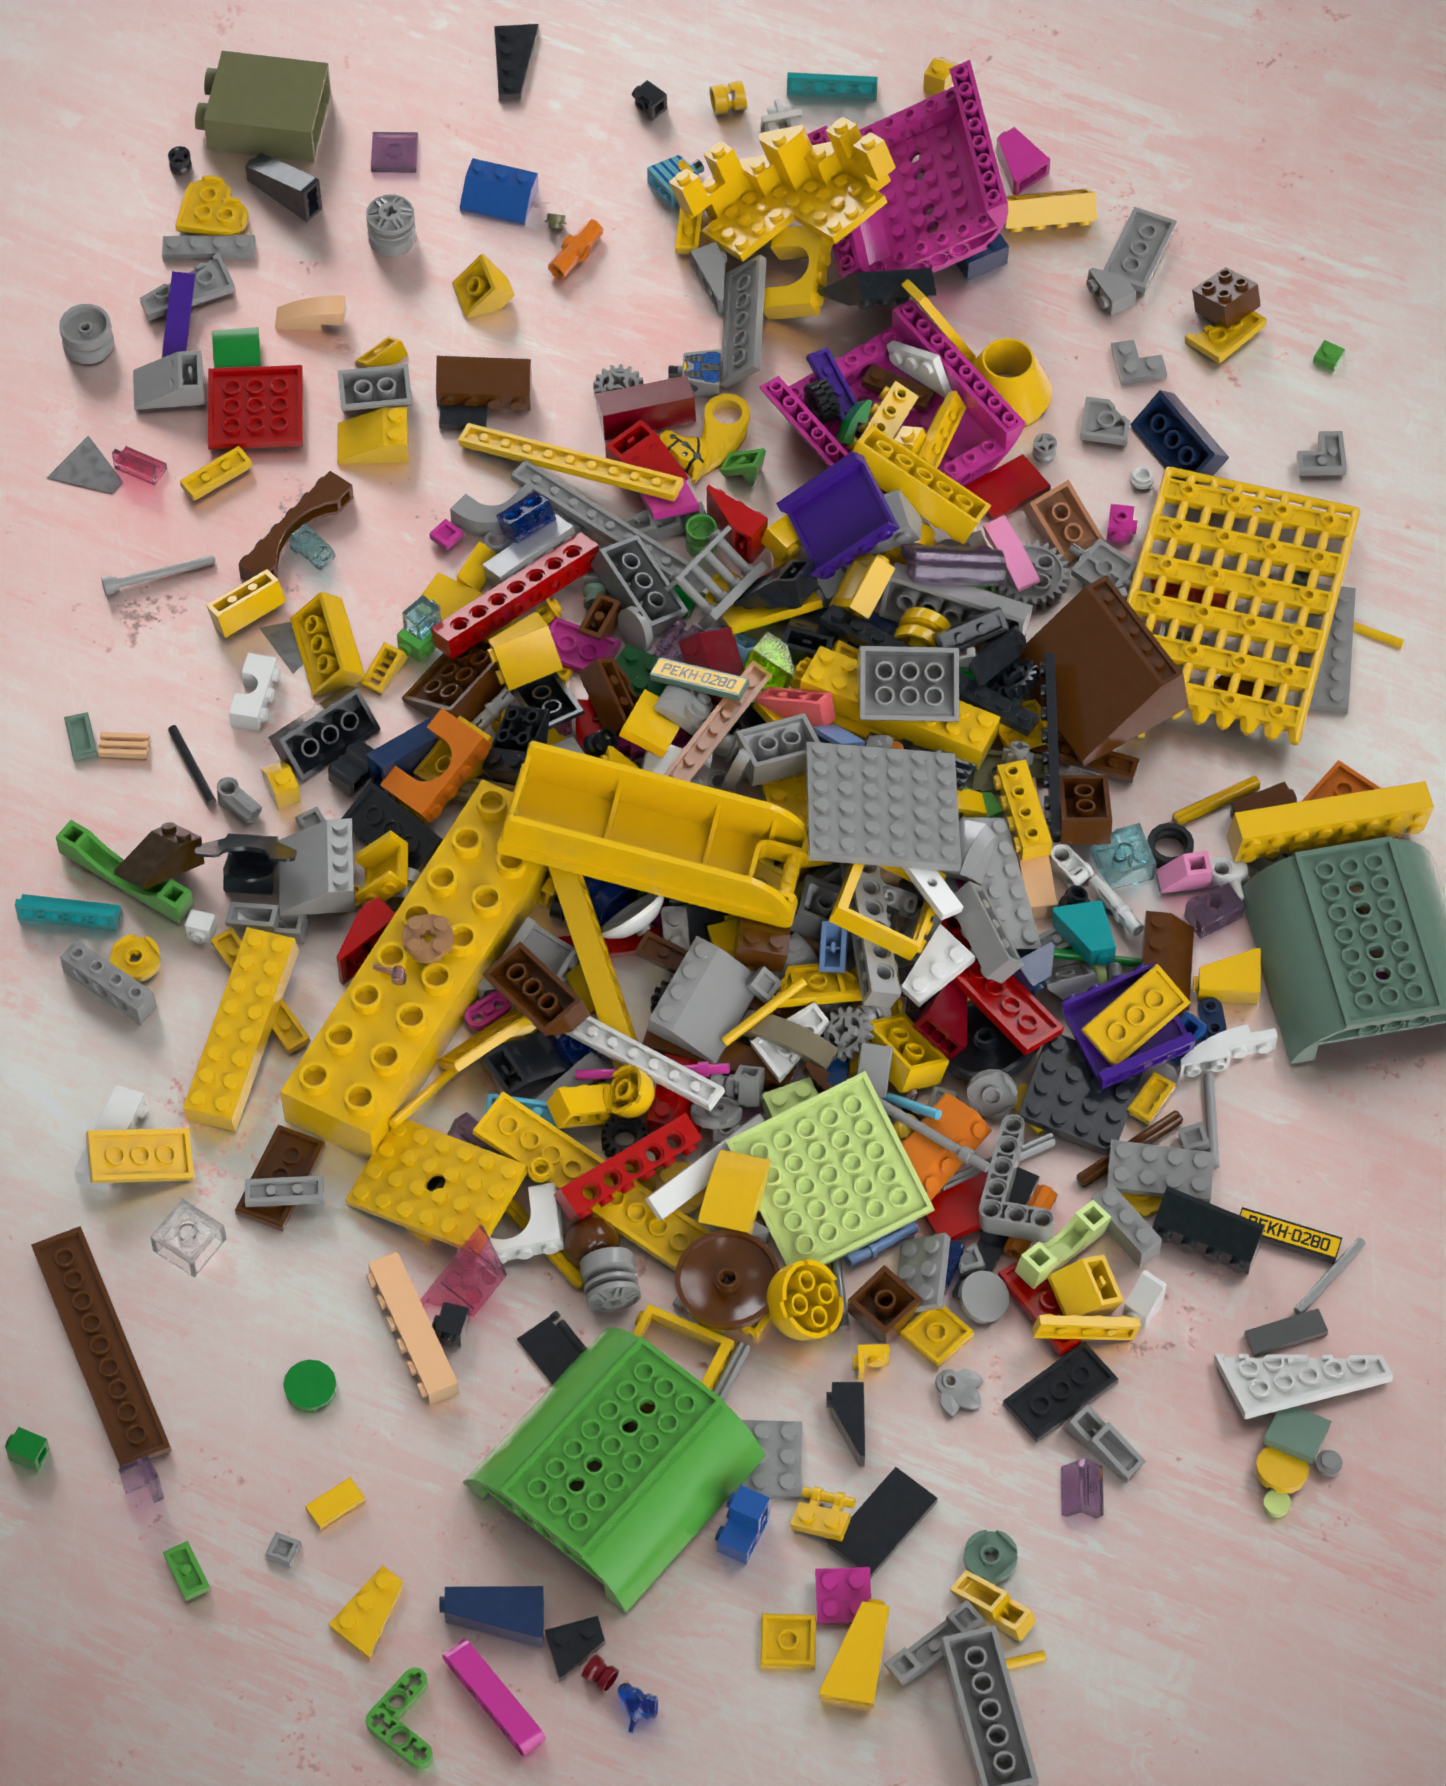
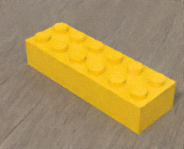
M873 425L852 450L864 456L879 488L887 493L900 490L915 510L927 519L933 527L940 528L949 534L952 540L963 545L991 507L983 499Z

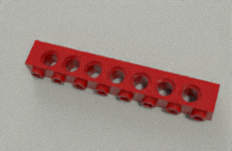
M580 532L431 627L434 646L451 659L457 657L592 570L591 563L599 551V545Z

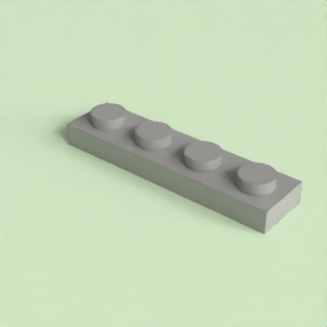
M255 235L163 236L162 258L163 260L213 259L212 256L220 253L222 259H255Z

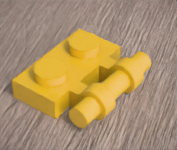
M817 1486L814 1488L804 1487L802 1497L811 1500L809 1504L798 1503L790 1523L791 1530L842 1542L851 1520L850 1514L843 1512L844 1507L853 1509L856 1504V1498L848 1497L846 1493L839 1491L836 1494L824 1491V1488ZM822 1502L833 1504V1507L828 1509L820 1507Z

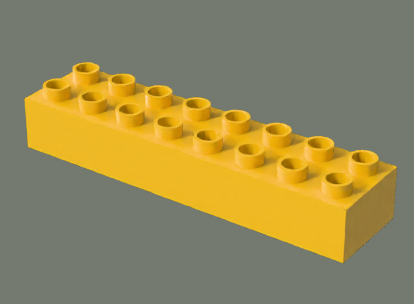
M483 779L481 780L281 1089L280 1094L286 1122L369 1161L391 1127L388 1123L389 1120L418 1095L438 1063V1059L443 1055L464 1022L467 1008L476 1003L478 999L477 985L483 978L482 974L492 966L495 960L498 961L503 956L527 916L530 917L544 893L541 889L549 877L551 878L548 866L496 853L512 799V792ZM434 914L447 918L453 930L454 945L449 954L447 952L446 955L442 956V960L429 964L420 963L404 950L402 933L408 920L413 916ZM425 935L422 938L425 939L426 943H430V940L435 937Z

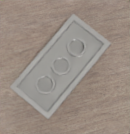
M1134 207L1105 265L1104 271L1125 275L1136 291L1145 293L1177 227V221Z
M1111 1140L1107 1186L1113 1184L1121 1193L1163 1198L1165 1190L1169 1186L1210 1203L1214 1152Z

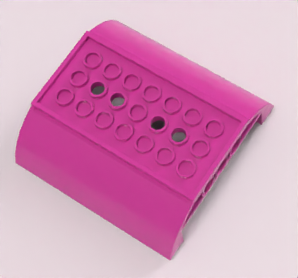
M970 59L949 69L954 87L859 130L862 137L871 132L884 139L896 168L888 174L891 181L878 191L885 196L887 203L838 243L833 244L841 279L857 272L932 268V272L935 273L986 250V246L1003 229L1009 212L1008 201ZM827 126L807 134L812 145L830 142L826 133ZM921 155L918 161L912 162L914 157ZM925 173L922 179L917 180L919 174ZM934 208L930 215H926L929 209ZM938 226L936 232L930 233L933 227Z
M910 299L893 309L891 328L835 359L856 401L872 400V408L875 403L879 404L881 402V399L878 398L880 394L861 386L862 379L872 364L925 386L893 365L890 361L886 345L892 340L939 355L951 390L957 391L967 408L938 466V470L965 487L988 474L998 465L1016 443L1026 422L918 305ZM814 373L809 374L789 387L779 376L759 386L763 394L828 467L849 454L848 446L842 447L835 439L841 425L838 418L822 424L808 409L809 406L805 402L807 399L804 397L805 385L817 381ZM935 392V397L925 413L912 408L900 428L902 426L921 427L927 433L939 406L942 405L945 398ZM880 488L882 494H886V493H887V492H885L884 490H882V489Z

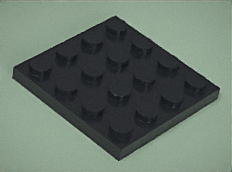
M1060 1034L1042 1046L1018 1115L1027 1124L1107 1155L1110 1151L1111 1140H1120L1129 1114L1127 1108L1134 1099L1143 1072L1101 1090L1076 1040Z

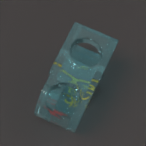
M306 523L290 536V549L296 554L299 552L319 570H322L336 557L330 545Z

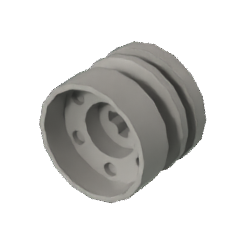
M386 194L370 202L366 209L368 242L371 248L378 254L387 257L399 256L412 249L416 242L415 217L412 204L406 198L395 194Z
M623 1247L598 1249L585 1255L579 1262L582 1282L586 1284L584 1292L587 1307L597 1312L620 1311L634 1305L641 1298L638 1277L635 1275L634 1257L629 1249Z

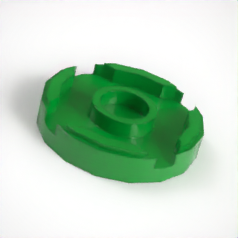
M309 1359L298 1362L289 1369L285 1375L283 1387L286 1398L293 1407L301 1411L312 1412L330 1404L336 1394L337 1383L334 1372L327 1364L319 1360Z

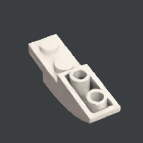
M1248 1024L1209 1037L1180 1060L1179 1077H1194L1208 1071L1219 1072L1229 1067L1232 1057L1243 1058L1248 1054L1268 1053L1276 1048L1278 1039L1276 1029L1250 1033Z

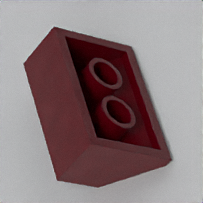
M732 627L699 632L678 641L684 663L736 676H741L745 671ZM707 694L710 696L713 704L710 711L712 712L723 697Z

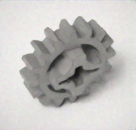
M620 364L615 369L613 365H610L609 371L603 368L602 375H596V381L593 382L594 397L598 393L642 385L643 377H639V371L632 373L631 366L623 369V365Z
M849 1006L847 1011L839 1008L838 1015L830 1013L832 1019L829 1021V1026L822 1033L824 1036L822 1038L834 1045L833 1040H835L838 1052L834 1060L839 1059L842 1062H845L847 1057L854 1061L855 1054L858 1053L860 1055L862 1043H867L868 1040L874 1039V1036L870 1033L874 1029V1026L870 1023L871 1019L859 1008L854 1010Z

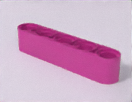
M462 1639L442 1654V1658L449 1669L522 1756H525L546 1740L538 1724L467 1639Z

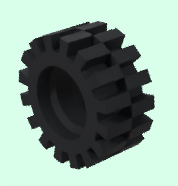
M822 378L805 385L804 397L807 399L805 402L809 406L808 409L822 424L840 417L841 410L838 408L840 404L837 402V395L835 396L834 389H831V384L827 383L826 379Z
M614 1115L612 1116V1122L608 1119L605 1122V1126L602 1127L601 1134L602 1150L605 1151L606 1157L608 1158L610 1155L613 1157L648 1136L645 1124H641V1119L638 1117L636 1120L622 1116L618 1119ZM627 1132L634 1136V1141L629 1145H619L615 1142L614 1138L619 1133Z

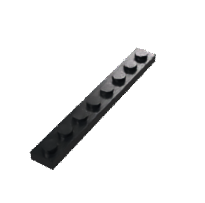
M1045 653L1044 662H1039V677H1044V684H1040V699H1045V706H1041V721H1045L1046 729H1042L1041 732L1042 743H1046V751H1042V765L1047 766V773H1043V788H1048V796H1044V811H1049V818H1045L1052 842H1060L1061 811L1055 653Z

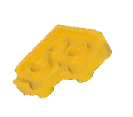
M204 175L201 180L189 183L183 197L175 228L176 231L208 236L241 235L248 224V209L241 204L240 199L232 197L231 189L224 183V179L214 175Z

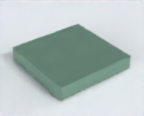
M1298 1406L1276 1412L1264 1437L1263 1444L1313 1464L1332 1421Z

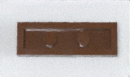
M874 364L870 366L862 379L861 386L880 394L885 386L890 388L897 381L919 396L912 408L925 413L935 397V391Z

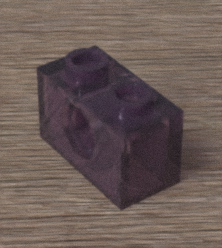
M1228 882L1222 886L1213 887L1201 897L1195 896L1191 898L1186 904L1184 917L1194 927L1195 933L1201 939L1241 919L1245 905Z

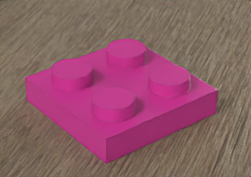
M870 1567L815 1569L817 1625L852 1624L862 1601L868 1602L871 1599Z

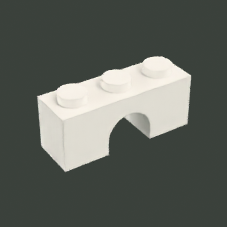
M253 653L247 654L242 670L243 685L255 688V690L249 694L235 693L229 710L231 726L259 731L262 722H266L268 716L267 705L274 698L275 690L273 686L275 682H279L281 668H278L275 657Z

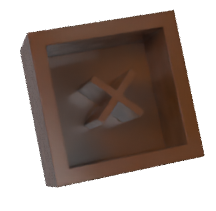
M1227 267L1192 289L1195 312L1226 329L1261 306L1258 284Z

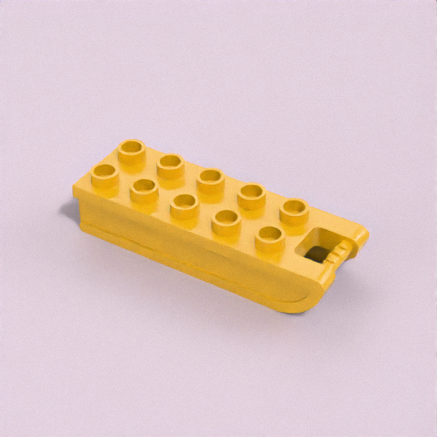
M536 741L529 743L525 763H522L496 853L782 928L791 927L798 905L797 897L794 894L801 866H805L809 862L807 826L794 814L773 803ZM766 857L785 862L778 890L753 878L757 861L760 858Z

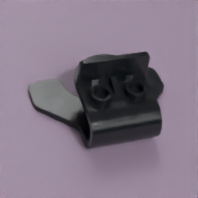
M228 833L223 839L199 844L194 851L195 856L212 858L220 857V855L228 852L223 867V890L225 892L271 895L274 891V871L278 861L291 862L297 856V850L280 843L278 836Z

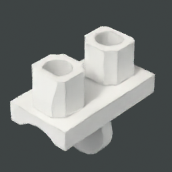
M775 100L774 107L767 108L768 115L761 116V122L759 123L761 130H765V132L778 130L780 126L785 125L787 128L801 125L802 110L801 108L790 110L789 104L781 105L780 100Z
M884 883L883 894L884 898L887 899V905L900 910V916L909 918V913L915 911L917 894Z

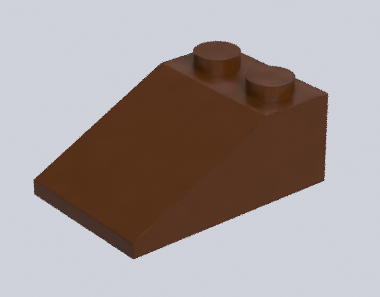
M738 916L733 958L747 967L759 969V967L765 966L769 971L782 973L788 957L790 927L782 928Z

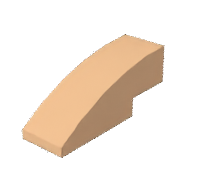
M345 296L312 297L277 307L275 329L322 330V325L344 326L346 314Z

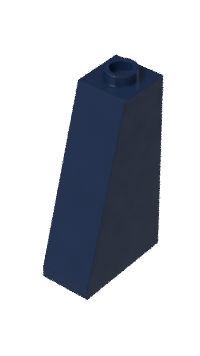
M434 716L366 755L371 782L385 793L387 792L380 784L395 765L411 777L415 776L413 771L439 741L427 728Z
M543 1586L445 1587V1596L439 1597V1612L444 1613L445 1623L533 1647L543 1648Z

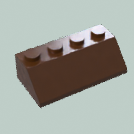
M437 356V407H441V405L484 406L493 410H531V359Z
M1146 911L1141 964H1158L1190 1001L1194 927L1172 913ZM1189 1005L1177 1014L1178 1017H1182L1184 1012L1189 1010Z
M521 941L482 974L494 988L545 1036L572 1032L590 1016L583 1000Z

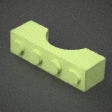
M1094 1200L1090 1201L1074 1214L1069 1223L1055 1237L1044 1244L1039 1241L1022 1254L1015 1272L1034 1289L1046 1280L1050 1274L1056 1272L1102 1236L1107 1229L1111 1216Z

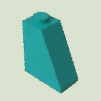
M1102 900L1053 907V928L1089 966H1103L1115 963L1116 945Z

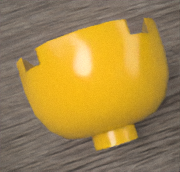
M632 1065L622 1066L612 1074L614 1079L611 1085L606 1084L603 1097L604 1104L607 1109L616 1115L625 1118L639 1117L649 1109L654 1100V1083L643 1070Z

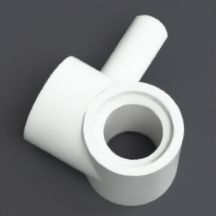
M1224 856L1215 857L1210 862L1213 872L1210 887L1215 890H1225L1231 885L1234 900L1242 901L1244 894L1241 883L1248 881L1247 864L1242 861L1234 863L1233 859Z

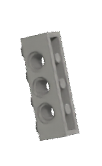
M78 940L60 956L65 974L141 1025L157 1008L153 991Z

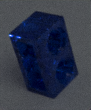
M535 491L496 515L503 535L517 544L556 520L550 501Z

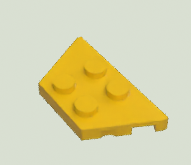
M820 963L788 966L785 977L781 979L782 984L778 988L776 996L801 976L808 985L778 1008L809 1006L814 1002L818 1005L862 1001L860 986L857 984V978L852 973L847 972L846 968L845 973L819 972Z

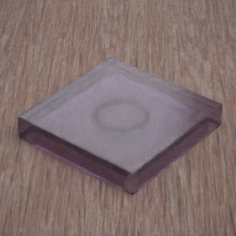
M373 132L371 172L416 173L418 132Z

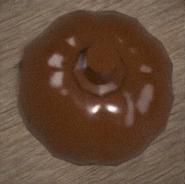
M596 1216L577 1220L569 1226L563 1236V1254L567 1261L580 1269L579 1262L590 1252L607 1247H619L620 1245L619 1234L610 1222Z

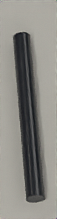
M176 725L170 726L168 732L207 805H214L217 800Z

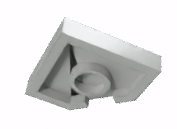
M1086 396L1080 440L1127 446L1130 421L1125 415L1122 416L1115 409V405L1109 399Z

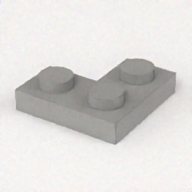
M1134 340L1111 343V352L1121 385L1167 379V370L1162 355L1139 358Z
M1319 431V451H1297L1299 476L1346 475L1347 466L1343 431Z

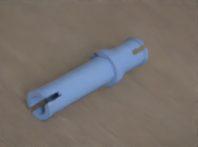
M913 1221L846 1254L844 1259L849 1267L853 1268L860 1262L868 1258L873 1259L877 1257L879 1252L917 1233L918 1226Z

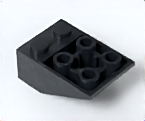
M791 559L761 576L734 602V607H744L745 609L766 607L767 609H775L777 607L800 608L818 587L817 578L811 575V572L815 570L814 560Z
M823 607L792 617L780 644L781 662L797 666L800 661L807 657L813 659L820 646L830 650L833 649L834 643L839 640L840 635L819 624L820 617L828 610L827 608Z
M508 705L491 745L492 748L489 750L482 766V770L494 782L516 786L522 763H525L529 743L536 741L547 744L550 710Z
M542 1032L502 1043L481 1057L484 1070L500 1094L505 1092L509 1096L528 1098L547 1087L574 1066L554 1035L545 1036Z

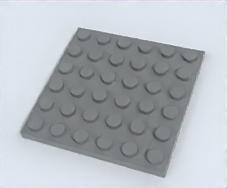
M820 742L806 743L809 860L960 872L961 852L954 753Z

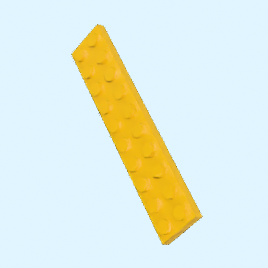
M505 1092L500 1094L473 1129L472 1133L507 1158L523 1163L527 1167L530 1161L536 1157L549 1159L553 1164L554 1172L552 1177L544 1183L554 1182L557 1190L605 1161ZM537 1168L536 1172L539 1174H543L545 1170L543 1168ZM605 1176L604 1182L608 1186L613 1187V1180ZM637 1181L634 1182L636 1187L622 1195L619 1191L614 1194V1200L601 1208L598 1204L591 1208L593 1210L591 1215L610 1222L619 1234L674 1271L683 1251L694 1240L711 1232L678 1209L659 1221L644 1200L653 1192ZM583 1189V1195L587 1199H593L592 1193L587 1189Z

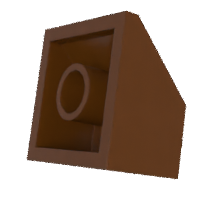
M883 1265L848 1299V1313L880 1342L889 1344L907 1325L923 1301V1298L889 1268Z

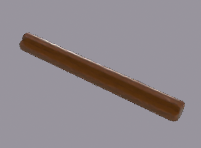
M1175 1110L1127 1142L1152 1144L1182 1124L1183 1117ZM1109 1154L1077 1174L1076 1180L1081 1187L1088 1186L1108 1173Z

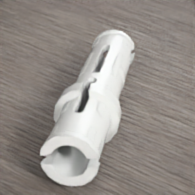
M1101 875L1092 877L1088 885L1112 911L1114 919L1118 923L1123 924L1131 936L1139 935L1143 931L1144 925L1135 917L1133 909L1123 903Z

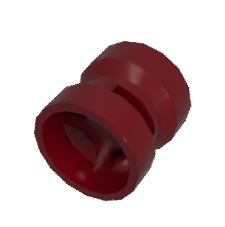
M596 1654L584 1667L581 1677L588 1682H596V1688L605 1693L616 1681L620 1670L613 1665L607 1666L604 1659Z

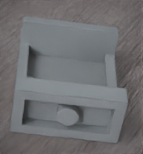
M528 916L503 954L504 956L521 941L564 983L567 980L564 975L568 968L573 970L579 961L575 946L572 947L538 926L536 921Z

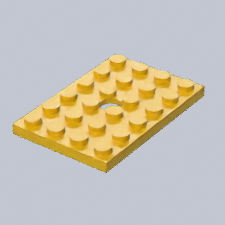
M405 1120L396 1129L390 1127L374 1156L370 1157L345 1201L351 1207L479 1256L525 1178L528 1167L518 1161ZM432 1177H444L445 1185L443 1188H437L433 1192L427 1189V1183Z

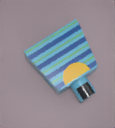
M677 155L647 168V183L672 209H675L679 206V203L669 181L684 169H688L696 175L702 173L704 166L699 159L689 164L682 156Z

